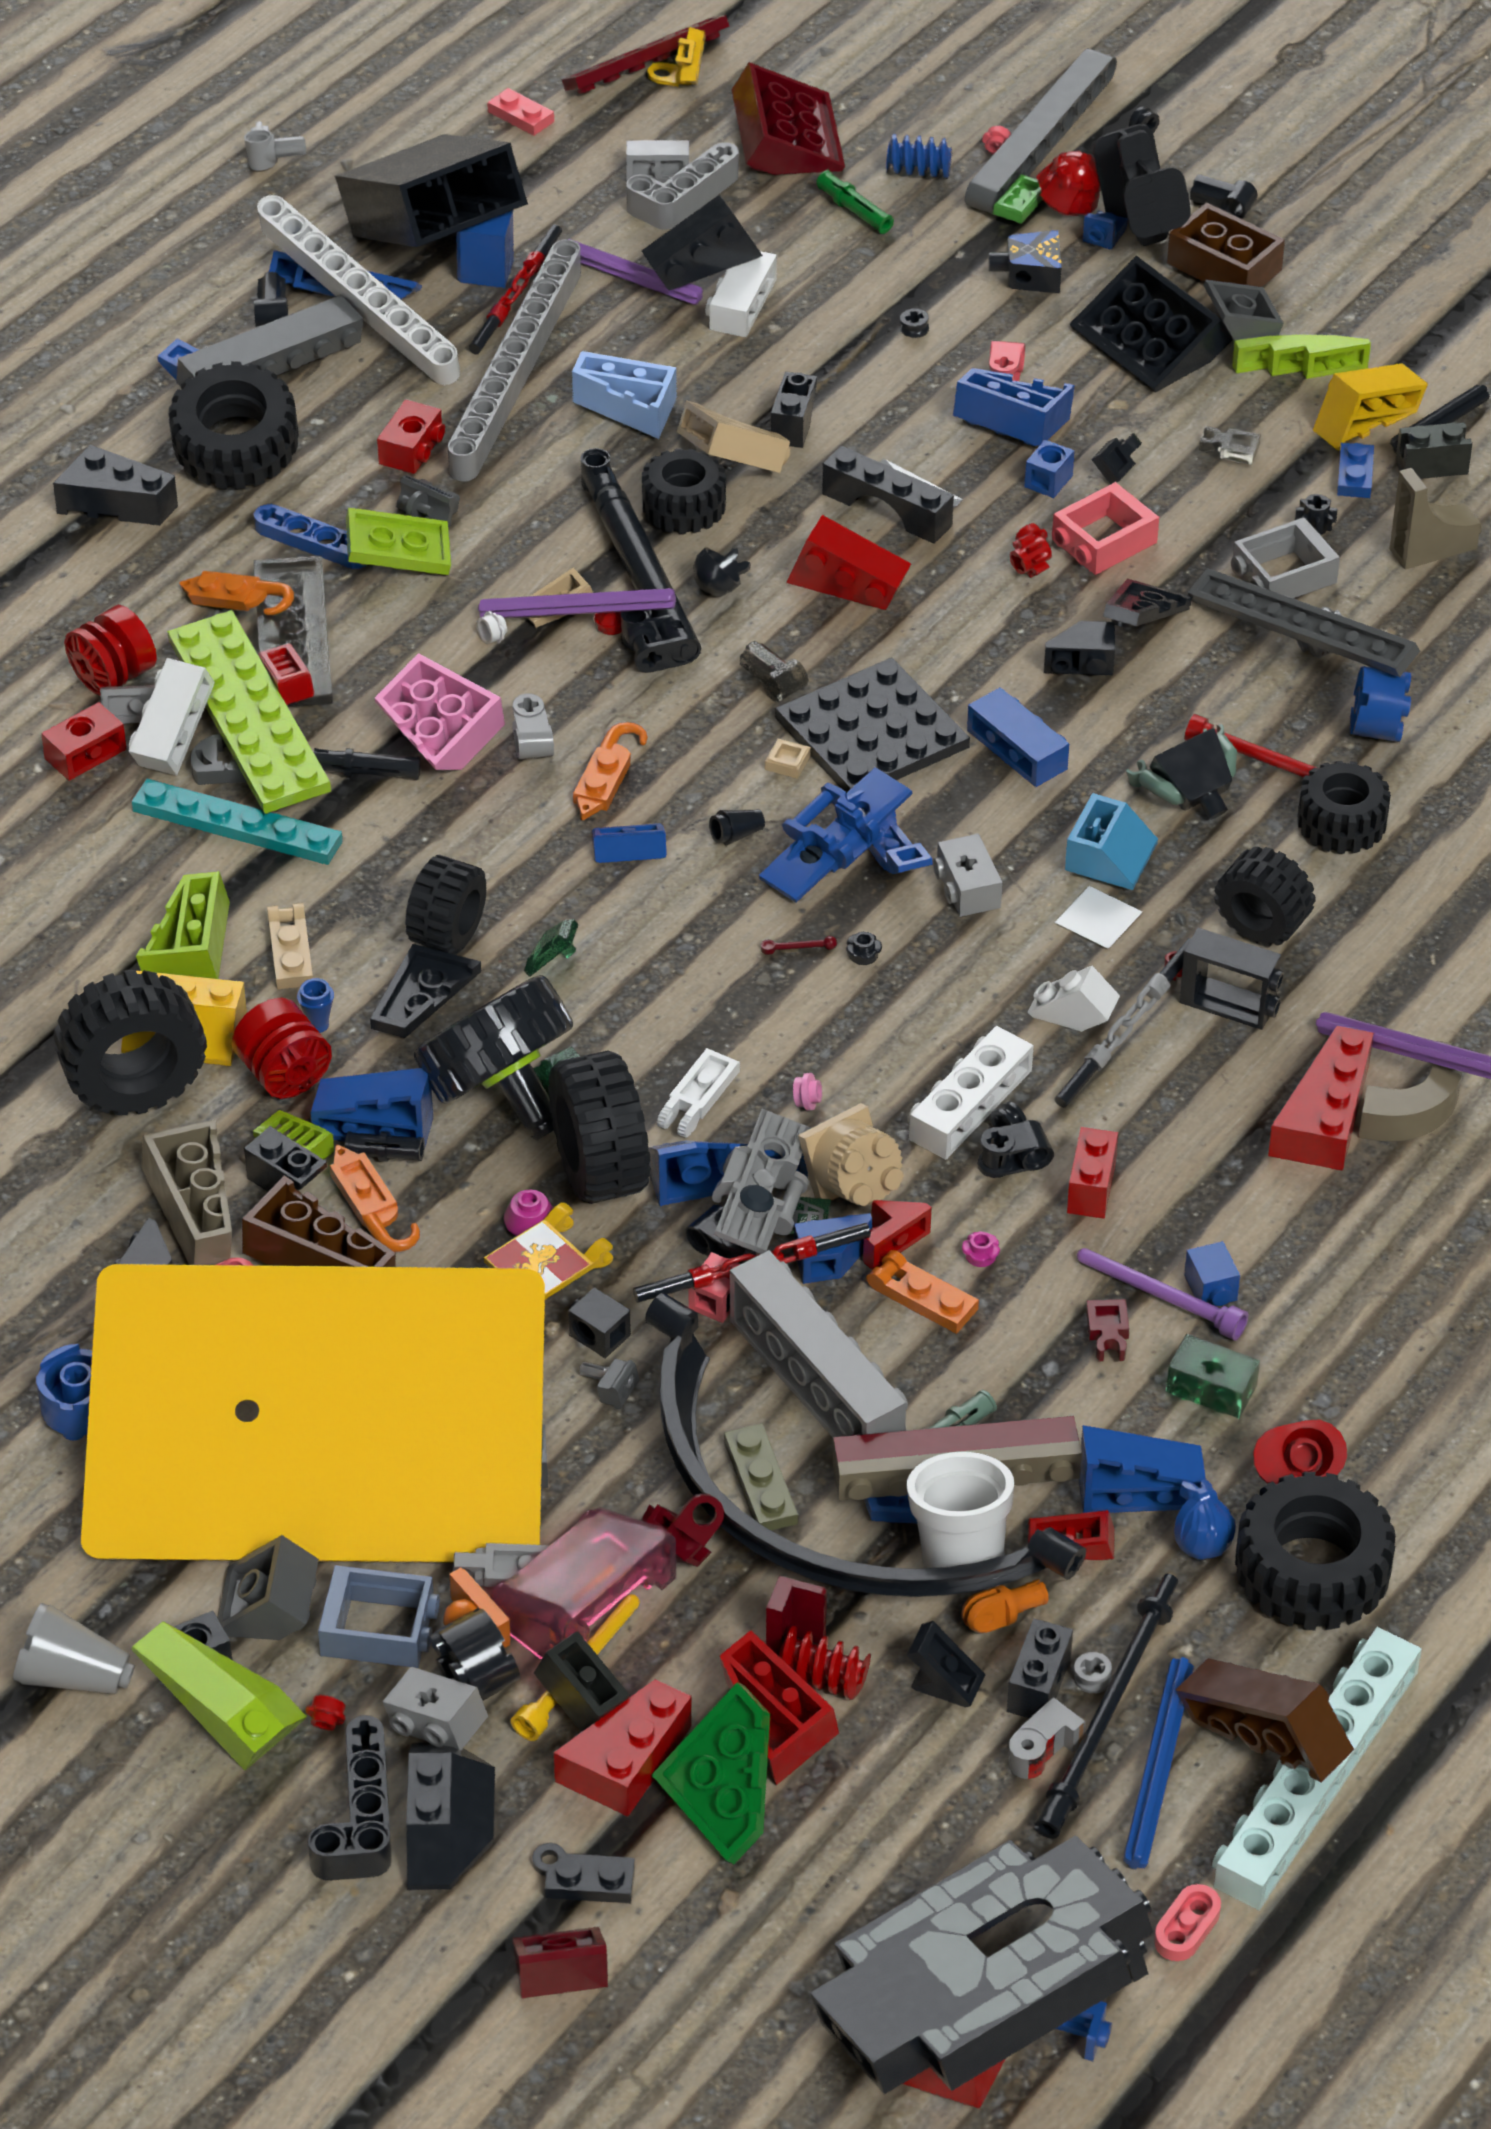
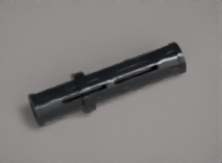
M314 748L313 751L324 771L344 773V776L370 774L419 779L421 757L370 754L354 752L352 748H346V751Z

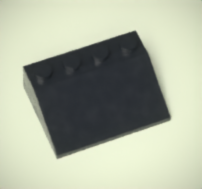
M1137 255L1069 324L1072 329L1154 392H1158L1211 363L1233 340L1220 317Z

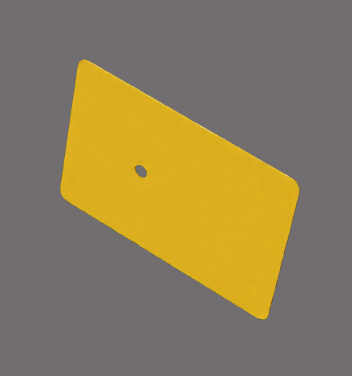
M113 1264L107 1266L98 1275L96 1284L81 1545L86 1554L96 1559L240 1560L283 1535L317 1557L318 1561L454 1562L455 1552L475 1553L476 1549L485 1548L486 1543L540 1545L545 1283L538 1272L526 1268ZM251 1400L258 1405L259 1414L253 1421L243 1422L236 1417L235 1409L240 1402Z

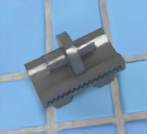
M407 474L401 476V492L396 502V507L405 511L407 516L448 521V527H450L452 514L458 511L459 495L436 488L431 482L424 479L418 480Z

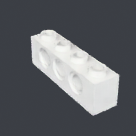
M995 1026L986 1037H980L973 1050L964 1059L960 1058L955 1063L952 1072L943 1081H937L930 1094L921 1103L918 1102L912 1107L908 1115L909 1140L947 1160L1032 1071L1033 1045L998 1026Z

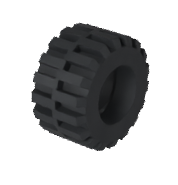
M679 448L671 452H661V456H654L650 459V463L645 464L644 472H642V510L645 513L646 519L649 522H653L655 527L665 528V531L671 533L673 531H677L679 534H686V532L691 531L697 533L701 532L702 528L709 529L713 526V523H718L722 519V514L726 510V474L723 465L719 464L717 458L709 457V454L704 451L696 452V449L682 450Z
M1335 761L1334 764L1327 762L1321 764L1320 769L1313 768L1309 771V776H1305L1302 780L1297 824L1298 828H1301V834L1304 838H1310V843L1314 846L1321 845L1323 850L1329 852L1330 850H1336L1337 853L1345 854V851L1358 853L1361 848L1368 850L1373 847L1374 842L1378 843L1382 839L1387 827L1391 797L1387 781H1382L1383 776L1379 772H1372V768L1367 765L1359 766L1358 762L1350 761V763H1343V761Z
M1252 847L1251 850L1247 849L1242 852L1218 880L1214 889L1216 893L1214 897L1215 904L1220 907L1218 912L1221 917H1225L1227 920L1226 924L1230 928H1234L1238 935L1243 938H1249L1250 942L1255 944L1261 942L1264 946H1271L1272 944L1278 946L1283 944L1284 941H1288L1314 908L1313 904L1316 902V896L1312 893L1314 891L1313 884L1307 880L1309 876L1298 867L1299 864L1293 859L1292 861L1288 859L1286 854L1280 851L1276 853L1272 848L1265 847L1263 850L1260 847Z
M440 854L435 857L433 856L420 871L409 895L405 921L408 939L456 955L463 950L474 935L485 906L486 879L482 868Z

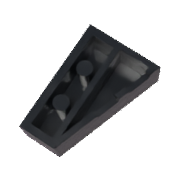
M89 445L53 482L57 514L67 515L68 510L87 512L89 518H99V514L116 515L119 521L160 526L178 507L175 475L93 445Z

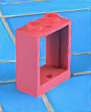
M1114 482L1054 513L1052 540L1058 547L1063 548L1074 557L1080 565L1085 566L1094 575H1097L1156 544L1158 540L1159 516L1118 483ZM1105 516H1108L1123 528L1100 541H1097L1082 529Z

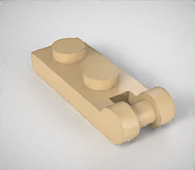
M303 902L292 903L293 907L278 909V905L267 906L277 990L301 987L303 982L313 978ZM294 922L295 925L280 926V923Z

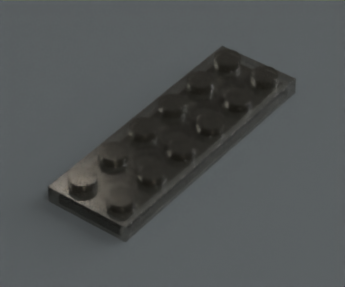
M322 555L254 560L255 577H260L261 580L282 582L289 585L294 591V600L291 606L280 614L265 615L264 609L278 605L283 599L282 596L268 595L262 603L256 606L259 653L291 644L311 673L314 696L287 704V707L333 704Z

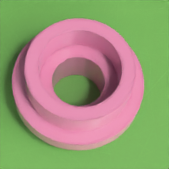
M805 1073L803 1077H796L794 1080L793 1097L797 1107H804L806 1111H811L815 1109L816 1103H820L822 1100V1085L820 1080H815L813 1073Z

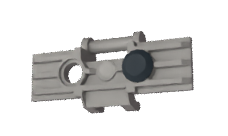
M761 1109L748 1146L735 1147L727 1156L723 1166L725 1174L714 1189L712 1200L716 1203L721 1202L723 1195H729L714 1235L762 1254L767 1251L773 1233L779 1235L791 1233L794 1226L792 1218L798 1201L809 1185L808 1178L796 1171L803 1153L798 1135L811 1129L810 1127ZM773 1150L779 1153L782 1159L770 1158L764 1151ZM773 1187L786 1191L783 1200L772 1196Z

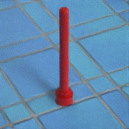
M1194 714L1187 725L1184 739L1187 741L1203 733L1205 728L1207 730L1214 728V725L1209 723L1208 718ZM1224 732V735L1240 754L1303 778L1309 776L1310 770L1317 768Z

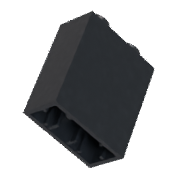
M443 134L335 175L354 237L413 247L425 245L528 204L511 143L504 141Z

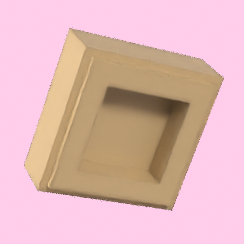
M777 739L765 760V770L798 779L811 756V747Z

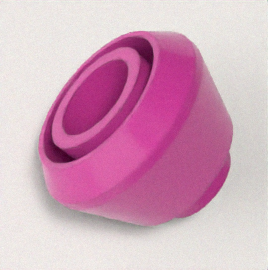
M520 1191L513 1196L505 1210L504 1224L508 1231L518 1236L544 1220L552 1211L553 1206L540 1191Z

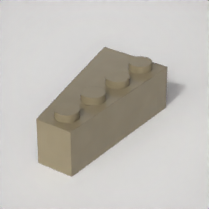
M216 1119L143 1135L141 1168L189 1265H216L231 1257L232 1227L228 1200L225 1194V1179L221 1167Z

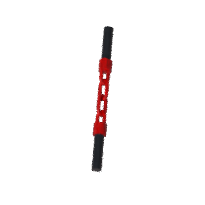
M552 225L534 252L529 253L523 262V268L513 279L512 287L492 307L486 316V322L469 345L471 353L479 354L497 327H501L509 315L511 304L522 294L529 283V278L540 270L546 255L562 234L560 226ZM519 279H525L521 286L516 285ZM511 292H514L513 297L509 299Z
M863 1223L816 1237L809 1235L778 1245L771 1253L780 1262L800 1261L817 1256V1252L870 1238L871 1232L868 1224ZM792 1247L794 1255L784 1258L781 1250ZM744 1254L730 1258L719 1266L710 1268L706 1264L689 1269L685 1274L633 1288L634 1298L637 1303L654 1299L660 1293L668 1295L689 1288L696 1290L713 1285V1280L723 1277L730 1279L732 1267L729 1265L745 1260L749 1261L758 1255Z

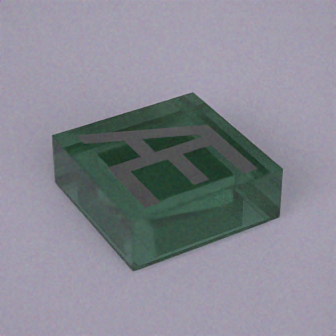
M800 1197L792 1218L794 1224L811 1220L829 1219L831 1199ZM794 1226L790 1234H794Z

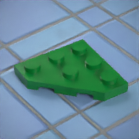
M738 1682L652 1774L655 1780L726 1861L735 1864L764 1832L770 1713L744 1685Z

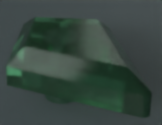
M574 919L564 920L544 932L527 958L524 972L531 977L560 953L565 958L572 956L577 949L572 942L579 924Z

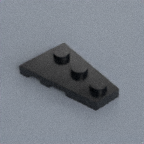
M1127 578L1106 603L1103 617L1112 619L1111 622L1117 626H1138L1190 610L1193 597Z
M412 944L370 1018L371 1029L406 1038L481 973V961Z

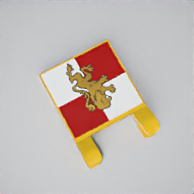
M562 1202L555 1206L544 1220L485 1256L484 1263L490 1268H526L538 1272L545 1283L546 1300L592 1269L606 1267L612 1263L613 1255L609 1251L613 1249V1245L607 1239L600 1238L590 1246L585 1254H582L559 1233L571 1229L574 1225V1221L570 1217L573 1214V1209L568 1204Z

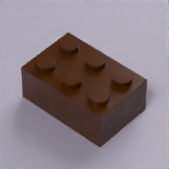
M1206 202L1190 216L1183 226L1173 229L1169 233L1167 264L1204 282L1205 280L1263 287L1282 271L1285 239Z

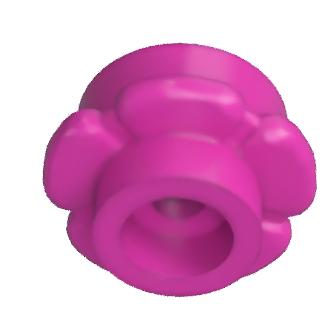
M974 1232L968 1235L967 1240L962 1243V1251L965 1254L966 1260L971 1265L987 1267L994 1263L1000 1253V1248L998 1247L999 1240L987 1232Z

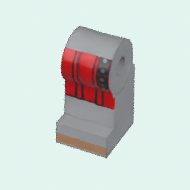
M1053 1697L1010 1738L1008 1764L1012 1773L1023 1779L1036 1778L1044 1771L1045 1762L1063 1746L1074 1752L1084 1736L1085 1721Z

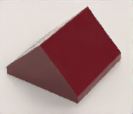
M599 1927L513 1938L521 1999L608 1987L607 1947Z

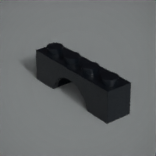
M840 446L823 463L822 494L847 506H851L861 496L879 498L896 511L903 522L906 532L933 544L953 526L954 495L844 446Z

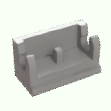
M689 140L627 141V180L636 175H646L664 183L689 164Z

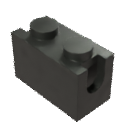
M1465 422L1400 428L1396 452L1399 470L1412 468L1420 479L1467 475L1473 443L1471 438L1465 439L1467 428Z
M578 1631L548 1650L534 1671L535 1676L581 1732L630 1696Z

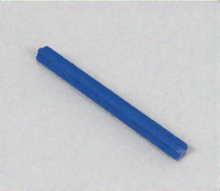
M1181 1657V1659L1173 1658L1169 1663L1128 1834L1123 1861L1128 1864L1129 1868L1134 1870L1145 1868L1149 1862L1185 1709L1176 1689L1194 1670V1666L1185 1657Z

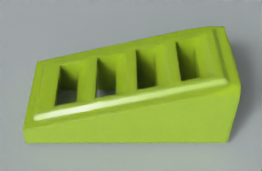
M278 1110L253 1130V1136L258 1137L269 1126L276 1128L281 1124L282 1126L277 1131L284 1134L290 1130L291 1132L286 1135L288 1138L293 1140L299 1136L300 1138L295 1142L323 1160L334 1152L332 1133L281 1110Z

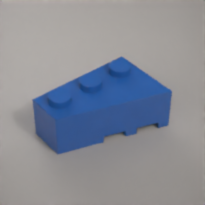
M971 368L957 381L953 416L964 419L969 424L981 425L992 429L1000 435H1009L1023 440L1028 445L1040 446L1045 439L1049 440L1070 419L1075 387L1073 384L1064 383L1063 389L1043 386L1044 380L1034 378L1033 384L1013 381L1012 374Z
M422 1068L320 1079L311 1109V1122L332 1133L333 1140L344 1142L348 1131L379 1135L381 1131H389L392 1136L423 1137L426 1147L434 1119L432 1089L429 1084L428 1073ZM384 1146V1147L399 1148V1147H397V1146Z

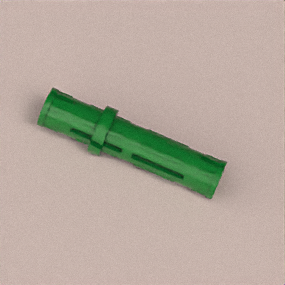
M829 170L823 171L818 176L816 185L820 190L833 197V201L838 206H845L881 234L890 231L894 224L893 217L859 194L854 185L850 182L841 181Z

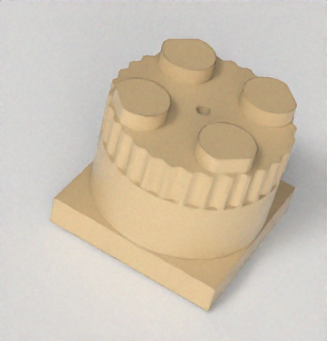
M862 1103L798 1135L814 1198L821 1205L839 1196L856 1205H872L874 1200H883L886 1195L890 1194V1191L897 1190L903 1180L904 1174L901 1171L902 1156L901 1150L898 1149L899 1145L888 1134L873 1127L868 1106Z

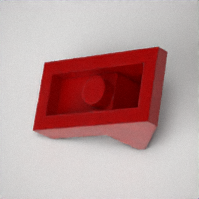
M874 1200L871 1210L873 1228L870 1230L871 1237L864 1239L863 1263L871 1270L875 1267H880L883 1257L889 1251L896 1250L901 1253L930 1234L932 1207L927 1203Z

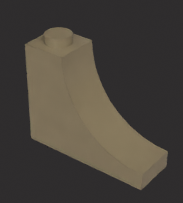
M1412 468L1399 471L1389 548L1404 569L1477 549L1479 534L1482 531L1479 517L1473 514L1465 503L1436 505L1428 502V488Z

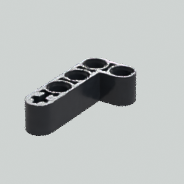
M370 1715L355 1717L346 1727L350 1822L320 1825L312 1830L308 1838L311 1870L316 1877L322 1880L333 1881L377 1877L387 1872L392 1863L384 1728L378 1718ZM370 1745V1750L362 1751V1746Z

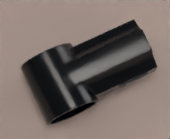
M1200 174L1194 179L1190 190V200L1192 202L1202 205L1207 202L1240 219L1245 217L1258 198L1257 190L1250 182L1240 180L1230 184Z
M265 272V275L258 279L257 299H254L256 328L288 316L286 281L277 272Z

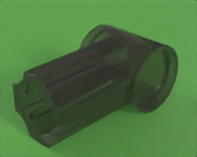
M757 641L751 642L740 655V666L762 682L766 694L775 702L784 700L808 685V675L799 661L795 659L785 661L762 643L759 644Z

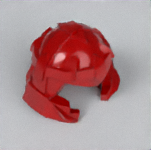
M1081 151L1060 153L1036 176L1041 188L1040 196L1051 209L1062 215L1075 217L1087 215V213L1094 212L1098 207L1101 188L1095 159L1091 154L1082 153Z

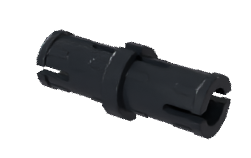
M348 1131L345 1138V1148L357 1154L365 1152L367 1156L378 1157L379 1161L388 1162L390 1158L422 1161L425 1141L423 1137L392 1136L389 1131H381L380 1135ZM370 1145L397 1146L399 1148H389L381 1146L376 1147Z

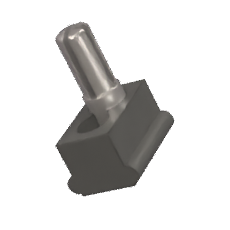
M614 1359L609 1367L583 1362L580 1366L581 1375L600 1380L597 1390L601 1403L613 1405L616 1409L622 1408L639 1382L636 1364L632 1360Z

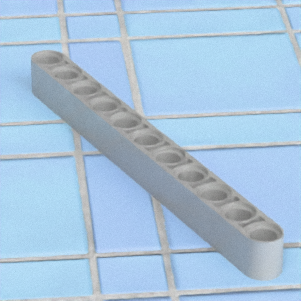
M559 240L551 247L448 443V465L450 477L454 480L470 481L479 474L581 276V249L576 241Z

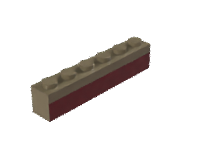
M1074 1416L833 1437V1468L839 1500L905 1496L908 1494V1477L916 1466L929 1458L951 1452H974L999 1460L1009 1468L1014 1478V1485L1018 1486L1028 1483L1064 1482L1080 1479L1082 1451Z

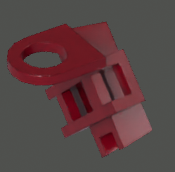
M698 1494L686 1503L679 1514L659 1504L655 1508L649 1504L639 1523L685 1562L698 1567L712 1553L705 1545L720 1527L724 1519V1509L722 1503L715 1496ZM701 1503H710L715 1508L713 1520L705 1525L696 1523L693 1519L695 1507Z

